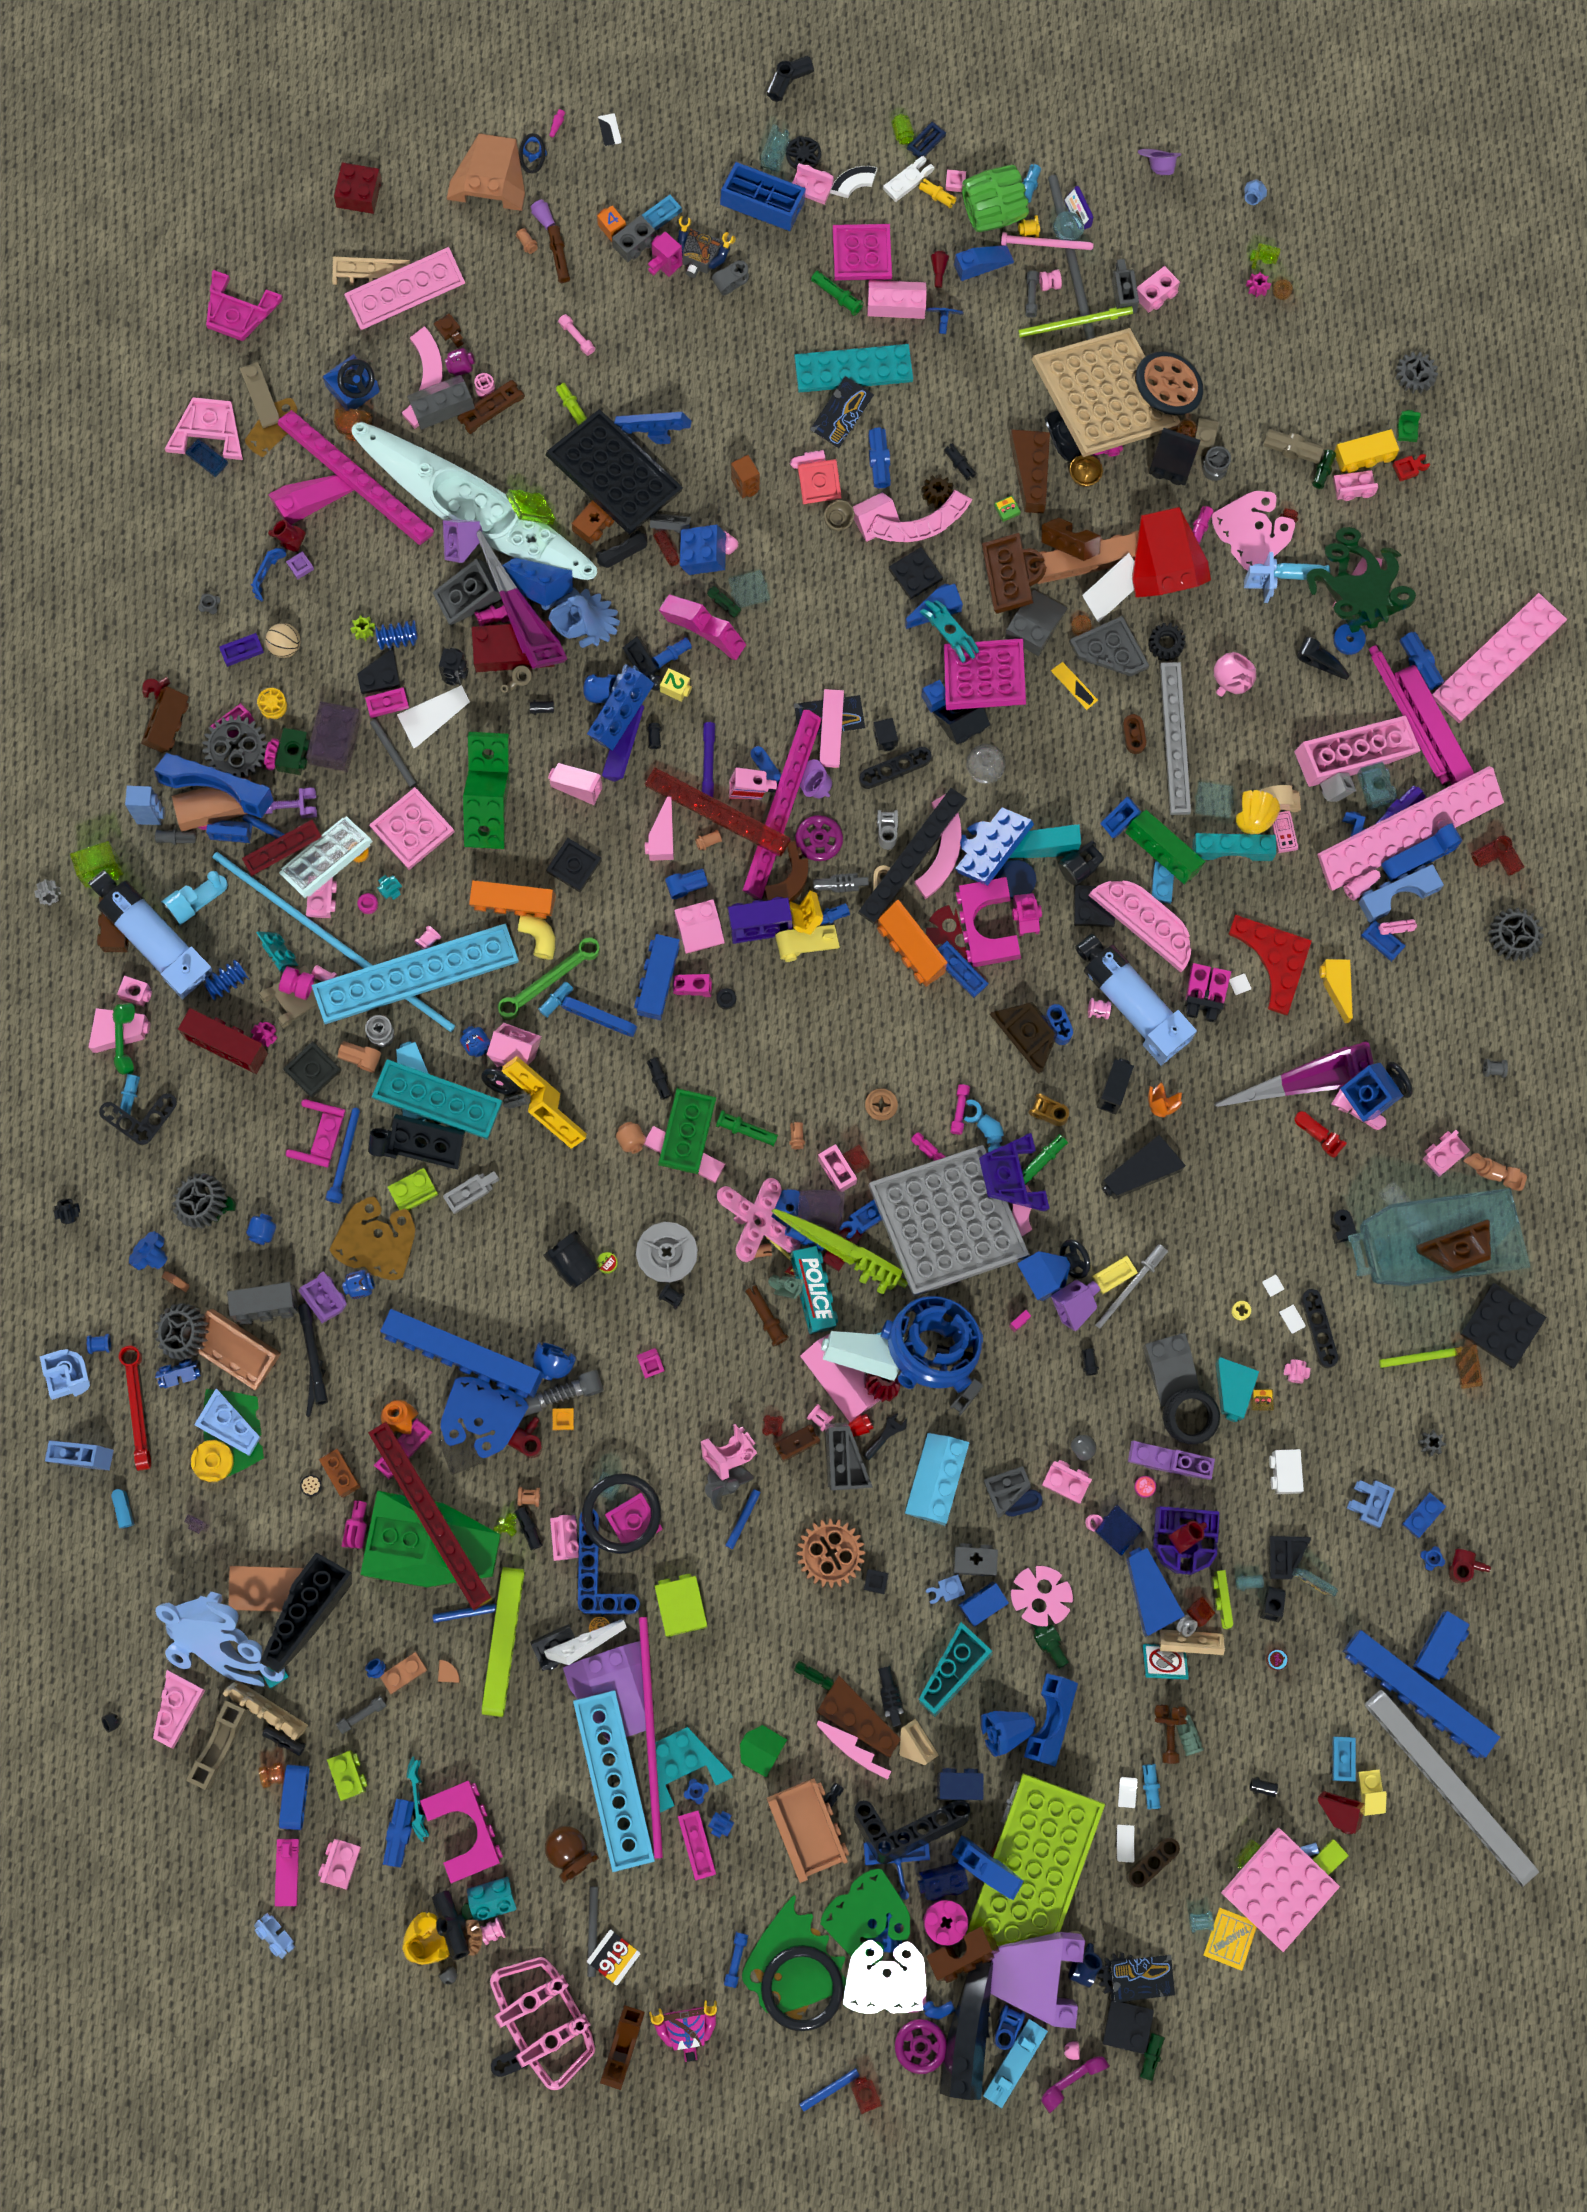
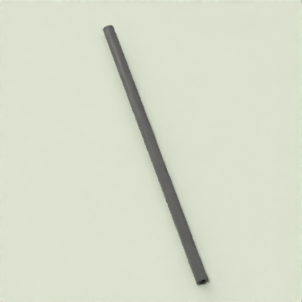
M1051 175L1048 177L1062 239L1073 241L1057 175ZM1065 248L1081 317L1090 315L1075 249ZM1092 322L1083 324L1086 340L1096 338Z

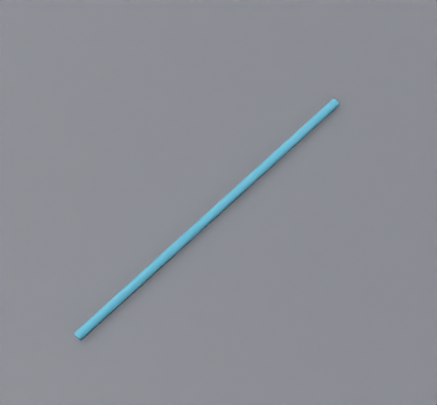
M219 852L213 855V859L362 968L373 966ZM416 996L406 998L407 1001L448 1031L452 1032L454 1030V1024Z

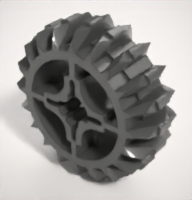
M1518 907L1514 912L1509 908L1506 912L1501 911L1499 916H1495L1494 922L1490 924L1492 930L1488 932V935L1492 936L1489 942L1495 943L1492 947L1493 950L1497 948L1500 950L1498 956L1504 953L1506 954L1505 960L1512 956L1513 962L1517 961L1518 957L1521 961H1524L1526 957L1531 958L1533 953L1539 951L1538 947L1542 945L1540 939L1544 937V934L1539 933L1543 930V927L1537 926L1540 919L1535 921L1532 919L1534 913L1528 916L1527 909L1520 913ZM1508 921H1517L1515 926L1503 925ZM1524 925L1527 927L1530 933H1528L1525 930ZM1517 930V933H1518L1517 936H1519V937H1517L1516 940L1514 941V939H1515V937H1516V936H1514V934H1515L1514 932ZM1503 936L1507 938L1508 944L1505 942ZM1517 943L1529 944V946L1524 948H1515Z
M195 1173L194 1177L188 1176L187 1182L181 1181V1188L176 1187L178 1194L173 1195L176 1199L172 1203L176 1207L173 1212L177 1215L176 1218L184 1225L194 1229L198 1227L204 1229L205 1225L212 1226V1220L218 1221V1214L224 1215L221 1209L227 1207L223 1203V1201L228 1199L224 1195L226 1190L222 1187L223 1184L214 1176H209L206 1173H202V1175ZM205 1187L209 1188L211 1195L207 1194ZM189 1207H192L194 1215H191Z
M185 1303L171 1305V1308L164 1309L165 1314L159 1315L161 1321L156 1322L159 1328L154 1331L158 1334L155 1340L160 1342L158 1348L163 1349V1354L178 1360L191 1359L193 1355L199 1354V1349L202 1350L204 1348L202 1343L208 1341L205 1338V1334L209 1333V1331L205 1330V1327L209 1323L203 1321L206 1316L200 1314L201 1310L195 1308V1306L186 1305ZM184 1315L188 1321L185 1322L180 1317ZM176 1342L182 1343L184 1347H178Z

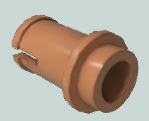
M525 228L520 229L516 233V237L524 246L525 252L532 254L538 249L536 240L531 238Z
M715 830L702 837L699 835L695 842L699 850L703 849L705 851L707 847L722 842L719 831Z
M791 1123V1141H789V1145H791L792 1149H803L805 1145V1140H803V1123Z
M770 1243L759 1245L754 1258L772 1256Z

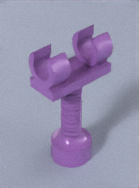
M299 788L298 801H273L265 814H273L275 809L300 808L302 819L317 817L316 807L305 808L304 799L316 798L315 788Z

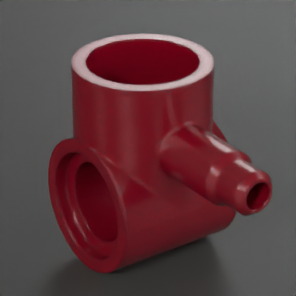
M280 520L276 523L273 530H269L268 534L280 540L281 546L285 549L298 552L306 532L297 526L291 525L286 520Z
M533 1417L525 1430L518 1427L508 1443L509 1446L528 1458L538 1457L543 1449L540 1439L532 1435L539 1419ZM531 1441L536 1442V1450L528 1452L526 1450L527 1443Z
M1190 1521L1168 1537L1179 1554H1181L1204 1538V1530L1207 1528V1524L1205 1522L1197 1523Z
M1455 1549L1453 1562L1449 1568V1577L1455 1583H1464L1473 1578L1474 1569L1490 1572L1491 1566L1475 1561L1476 1553ZM1459 1566L1465 1569L1466 1574L1464 1578L1457 1574Z

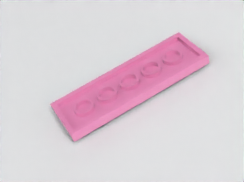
M447 247L345 293L344 296L361 331L464 285L465 281L450 248Z

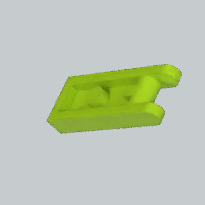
M1221 1570L1214 1572L1211 1581L1213 1589L1217 1590L1215 1608L1220 1611L1222 1628L1229 1629L1233 1626L1226 1571Z

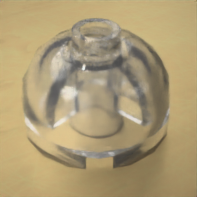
M992 744L977 745L967 757L966 770L968 775L975 782L978 781L987 785L995 783L1002 777L1005 771L1006 761L1004 754L998 747Z

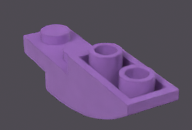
M1131 1441L1128 1462L1143 1465L1150 1469L1211 1480L1215 1459Z

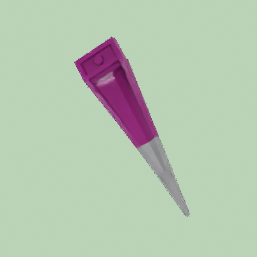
M479 530L477 537L522 653L526 654L533 669L564 663L567 660V656L560 641L528 604Z
M1366 1041L1350 1047H1343L1218 1101L1214 1105L1219 1107L1274 1097L1340 1089L1367 1066L1374 1064L1370 1045Z

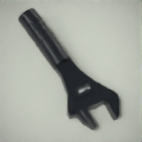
M898 1413L892 1417L888 1416L884 1432L864 1453L863 1457L869 1461L889 1437L905 1430L907 1419L900 1425L894 1421Z

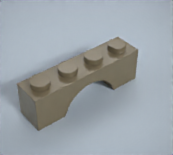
M225 1701L216 1719L212 1735L202 1754L195 1761L186 1779L187 1782L204 1790L211 1789L249 1710L231 1701Z

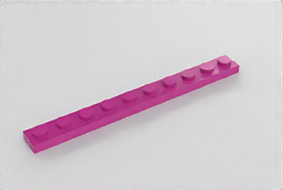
M291 410L278 420V426L417 544L421 545L433 536L434 530L294 411Z
M803 710L742 890L755 899H762L822 718L810 710Z

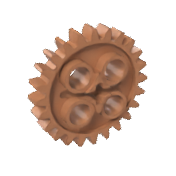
M829 1519L828 1525H825L824 1521L821 1520L820 1527L813 1523L814 1530L806 1529L808 1537L801 1536L804 1544H798V1547L803 1549L797 1552V1556L803 1558L798 1561V1564L805 1565L801 1572L808 1571L809 1573L806 1578L809 1579L813 1576L815 1578L813 1584L820 1580L821 1587H824L826 1582L829 1583L830 1588H833L835 1582L841 1587L842 1580L849 1584V1576L854 1579L856 1578L853 1571H861L857 1564L864 1563V1560L859 1558V1556L865 1555L864 1551L859 1550V1548L864 1546V1543L857 1542L861 1536L853 1535L855 1528L850 1531L847 1530L848 1523L843 1527L840 1526V1520L837 1521L836 1525L833 1524L832 1519ZM833 1533L840 1536V1542L836 1545L829 1542V1536ZM821 1537H824L831 1551L836 1550L834 1556L840 1564L841 1570L837 1569L832 1557H826L827 1549L821 1542ZM812 1545H820L822 1553L820 1555H813L810 1551ZM842 1552H848L851 1555V1561L843 1563L839 1555ZM826 1562L833 1566V1571L829 1574H825L821 1569L822 1564Z

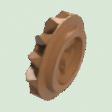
M886 1089L872 1091L865 1101L866 1112L872 1119L879 1120L880 1122L889 1120L895 1115L898 1107L895 1095ZM881 1097H883V1103L887 1105V1107L883 1108L882 1113H880L879 1107L875 1105L879 1104Z
M467 1920L463 1933L470 1951L468 1955L474 1956L480 1950L483 1935L481 1927L476 1920Z

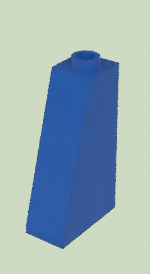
M1139 1547L1129 1552L1131 1557L1127 1558L1126 1561L1143 1634L1147 1637L1185 1615L1148 1548L1142 1550Z

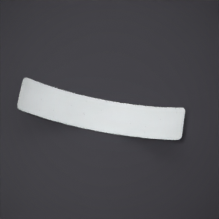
M1120 1778L1118 1807L1135 1808L1137 1778ZM1117 1825V1861L1134 1862V1826Z

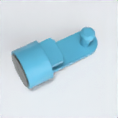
M211 871L207 875L208 880L195 890L186 885L162 900V906L169 917L180 926L193 917L195 912L227 889L228 883L226 879L218 875L216 871Z

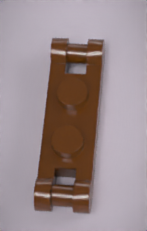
M510 380L474 404L475 409L460 414L457 419L466 426L465 430L472 434L478 427L514 403L524 399L525 394L522 390H518L514 380ZM472 416L476 418L473 421L469 419Z

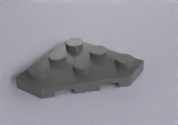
M1123 616L1076 636L1069 641L1079 660L1128 676H1133L1149 668V664Z

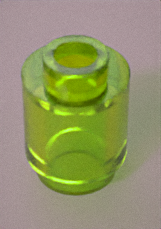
M904 114L895 116L891 125L896 140L901 145L911 143L914 139V132L909 116Z

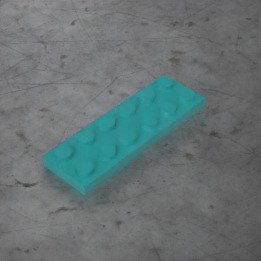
M909 344L794 354L798 393L837 389L845 376L862 387L913 382Z
M388 1059L385 1062L372 1098L487 1140L503 1103L500 1099Z

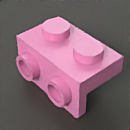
M560 1515L556 1518H550L554 1561L579 1558L575 1515Z

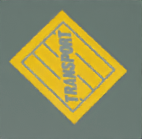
M1219 1907L1203 1956L1242 1971L1257 1927L1247 1918Z

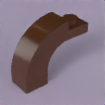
M795 841L787 842L792 871L785 881L765 886L767 901L775 897L788 898L789 902H794L805 888L808 879V858L802 859L801 848L796 846Z
M624 2005L600 2084L621 2090L643 2021L644 2011Z

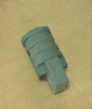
M1187 1715L1185 1718L1187 1724L1177 1725L1185 1755L1189 1756L1203 1751L1204 1748L1190 1715Z

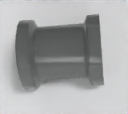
M1490 1059L1484 1060V1077L1500 1075L1501 1078H1505L1507 1076V1060H1502L1501 1062L1490 1061Z

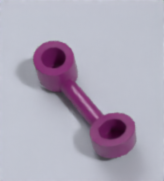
M1102 2056L1094 2057L1055 2085L1049 2087L1041 2099L1048 2113H1051L1065 2098L1061 2092L1063 2089L1086 2073L1093 2075L1109 2068L1110 2065L1107 2060Z

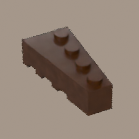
M1011 429L1009 440L1012 447L1024 512L1044 514L1050 432Z

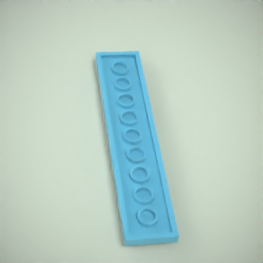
M505 923L311 986L324 1024H328L518 963L519 960Z

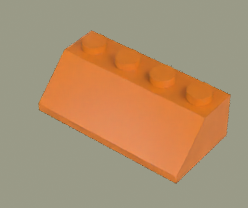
M472 880L469 905L474 907L475 911L486 912V909H494V913L506 914V911H512L516 916H526L529 913L534 914L535 918L546 919L547 916H552L556 894L551 889Z
M899 900L894 902L878 919L877 930L883 937L886 936L889 939V945L895 953H900L903 957L901 958L903 964L914 971L913 975L919 984L923 983L927 987L945 974L948 962Z

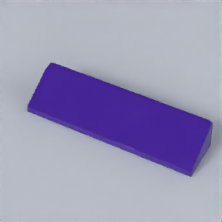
M643 705L638 709L613 751L609 750L602 777L613 782L624 777L644 710Z

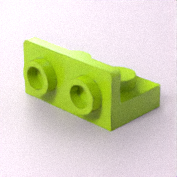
M349 1750L346 1753L327 1759L340 1801L366 1792L365 1787L368 1784L365 1775H360L358 1766L361 1763L357 1753L353 1754V1751Z

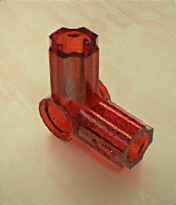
M1499 836L1496 840L1471 853L1472 860L1478 868L1487 865L1497 858L1508 876L1525 868L1512 847V840L1508 836ZM1497 843H1503L1506 849L1500 850Z

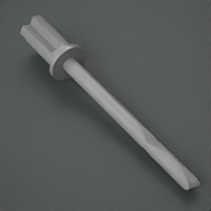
M1158 1244L1147 1259L1141 1261L1144 1267L1095 1326L1100 1329L1148 1271L1155 1272L1154 1268L1168 1253V1250Z

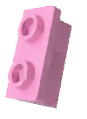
M798 164L797 173L792 183L806 188V198L825 205L834 177L826 171L821 172L809 165Z
M1372 470L1335 475L1333 477L1337 500L1349 501L1361 496L1363 498H1370L1375 495L1378 489V483H1374Z
M309 876L308 885L317 877ZM333 877L312 895L307 896L306 917L331 918V912H335L336 900H332V893H336L337 881H333Z
M1457 1130L1452 1134L1449 1131L1440 1138L1442 1142L1438 1146L1432 1144L1424 1151L1427 1155L1423 1160L1438 1177L1470 1151L1457 1136L1459 1133Z
M1054 1461L1042 1486L1080 1504L1092 1479L1088 1478L1089 1474L1079 1469L1077 1472L1070 1469V1465L1064 1461Z
M334 1839L333 1843L329 1842L326 1850V1855H328L327 1862L321 1865L318 1874L321 1877L320 1882L347 1890L361 1847L339 1839Z

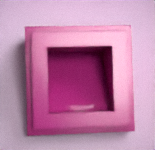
M656 1348L637 1355L645 1379L664 1372Z

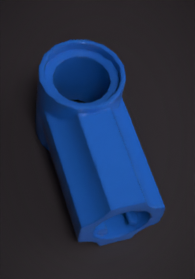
M703 869L683 875L680 873L673 874L665 879L671 899L684 897L688 892L708 886Z

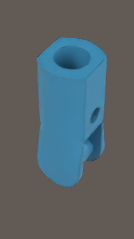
M116 1489L112 1492L111 1497L119 1528L123 1529L133 1526L134 1521L128 1495L124 1490Z

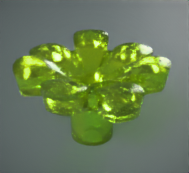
M515 1513L507 1514L505 1519L500 1517L497 1520L499 1525H496L493 1530L499 1534L507 1532L510 1537L514 1536L517 1532L514 1528L516 1525L515 1519L517 1518Z

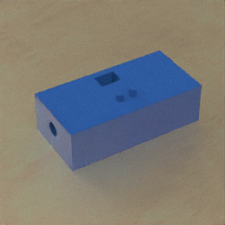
M735 162L721 189L720 205L791 231L804 205L806 188Z

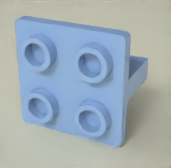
M1269 552L1264 565L1254 564L1250 566L1244 579V588L1264 589V603L1269 602L1270 597L1274 595V589L1277 588V577H1274L1277 559H1274L1273 552Z

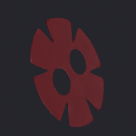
M949 905L941 907L929 919L938 928L927 927L926 935L934 946L943 945L948 941L967 960V946L959 947L955 943L956 936L963 934L957 905L954 915ZM953 919L956 922V929L952 932H946L942 927L943 921Z

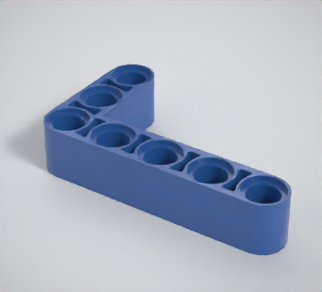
M593 1509L592 1514L595 1515L594 1526L599 1533V1515ZM581 1512L579 1518V1609L588 1615H632L637 1613L640 1609V1601L633 1594H598L599 1547L594 1543L590 1546L584 1544L583 1539L587 1533L583 1526ZM586 1556L594 1557L595 1562L591 1567L583 1565V1559ZM586 1577L593 1578V1587L588 1589L583 1587V1580ZM588 1598L594 1601L592 1609H583V1601ZM610 1598L615 1601V1607L612 1610L604 1608L603 1604L606 1599ZM634 1599L637 1603L635 1609L627 1610L625 1608L626 1600Z

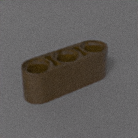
M1172 1838L1162 1839L1129 1869L1126 1875L1127 1882L1137 1888L1145 1886L1179 1854V1843ZM1167 1842H1171L1174 1845V1851L1171 1854H1167L1164 1851V1845ZM1152 1856L1158 1860V1866L1155 1869H1151L1148 1866V1860ZM1136 1871H1139L1143 1877L1142 1881L1138 1884H1135L1132 1880V1874Z

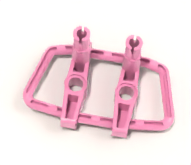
M543 1957L497 1969L490 1979V1985L500 2012L494 2018L500 2028L505 2025L507 2026L518 2046L520 2053L515 2057L521 2068L529 2064L543 2084L550 2090L563 2088L595 2053V2045L589 2029L591 2024L588 2022L586 2015H581L567 1989L569 1984L566 1982L564 1975H559L556 1968ZM539 1966L550 1975L551 1981L531 1992L523 1994L509 2006L507 2005L499 1984L501 1977ZM560 1993L574 2019L550 2032L544 2033L541 2038L527 2046L514 2021L536 2011L538 2007ZM527 1996L534 1999L535 2003L532 2009H527L523 2004ZM582 2033L586 2051L557 2081H553L538 2062V2059L557 2051L563 2044ZM548 2036H553L556 2040V2045L552 2049L548 2048L545 2044V2039Z

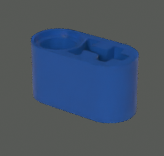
M1054 1004L1048 1008L1045 1018L1058 1033L1055 1042L1059 1045H1066L1072 1038L1073 1028L1065 1009L1061 1005ZM1057 1012L1061 1018L1053 1019L1050 1013ZM1061 1030L1063 1033H1067L1066 1037L1059 1035Z

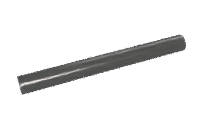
M377 719L372 720L370 725L410 788L416 786V781Z
M590 1886L588 1959L597 1948L598 1887ZM588 1964L587 1977H596V1969Z

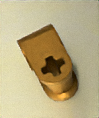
M1036 1094L1034 1106L1028 1113L1039 1120H1044L1055 1126L1065 1125L1069 1116L1067 1106L1045 1095ZM1060 1111L1064 1113L1065 1117L1057 1119L1054 1113Z

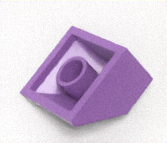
M443 520L445 560L463 563L480 543L477 537V532L479 530L482 532L480 521Z

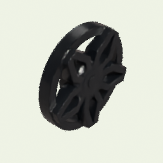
M799 136L787 146V162L796 170L798 160L800 161L799 164L804 165L807 162L811 163L809 166L815 168L821 160V148L818 142L809 137ZM816 150L818 151V157L814 155ZM790 156L796 158L795 163L790 159Z

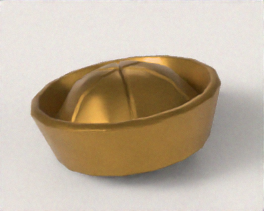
M1080 455L1071 462L1069 471L1076 484L1089 487L1101 479L1103 467L1094 456L1083 457Z

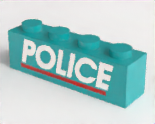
M817 1246L792 1251L789 1256L795 1278L805 1280L799 1296L809 1335L833 1330L837 1326L838 1316L836 1311L832 1309V1293L827 1290L826 1283H828L826 1271L822 1270L821 1263H823L821 1251L817 1250Z

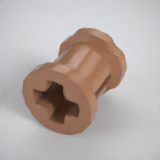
M519 1487L518 1506L530 1504L539 1507L540 1488L528 1490Z

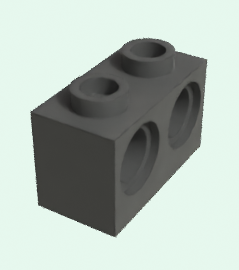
M640 215L612 237V246L626 262H629L631 259L638 258L645 248L652 247V241L656 237V230Z

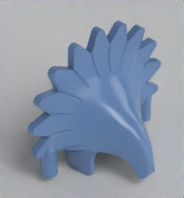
M573 587V591L570 594L565 595L547 607L541 605L543 610L557 605L550 612L549 620L554 628L564 637L570 639L587 634V638L579 641L581 648L591 644L598 646L599 638L607 642L610 641L609 634H617V629L613 626L620 624L618 619L613 618L617 616L618 611L608 609L611 606V602H600L601 594L598 593L590 596L588 589H584L580 594Z

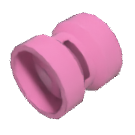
M1059 269L1053 270L1051 273L1046 271L1039 272V283L1042 292L1048 291L1050 288L1055 290L1061 289L1062 281Z
M481 373L476 376L474 384L476 393L480 398L483 399L495 391L491 375Z

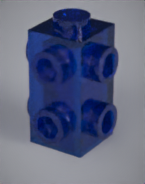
M958 1862L919 1872L918 1889L920 1894L923 1893L927 1900L935 1901L949 1894L959 1895L963 1891L969 1890L965 1868Z

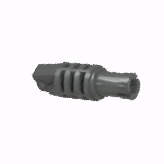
M858 873L836 874L831 876V878L813 879L814 891L852 892L859 891V886L869 885V878H858Z

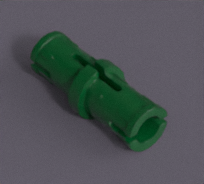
M1325 450L1321 463L1317 465V473L1312 482V485L1317 489L1324 488L1326 479L1332 472L1331 467L1336 457V453L1332 450Z
M1155 2033L1151 2034L1147 2052L1144 2053V2064L1139 2077L1153 2081L1157 2064L1161 2060L1160 2053L1165 2037Z

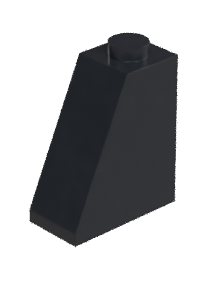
M1121 1058L1114 1060L1097 1108L1115 1115L1117 1114L1134 1065H1131L1128 1060Z

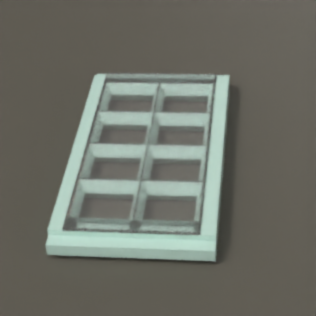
M346 816L322 834L321 839L310 844L282 867L279 873L304 898L309 897L371 846L370 844L373 841Z

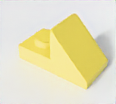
M1380 1769L1357 1772L1361 1801L1365 1803L1364 1816L1386 1813L1387 1793L1382 1788Z

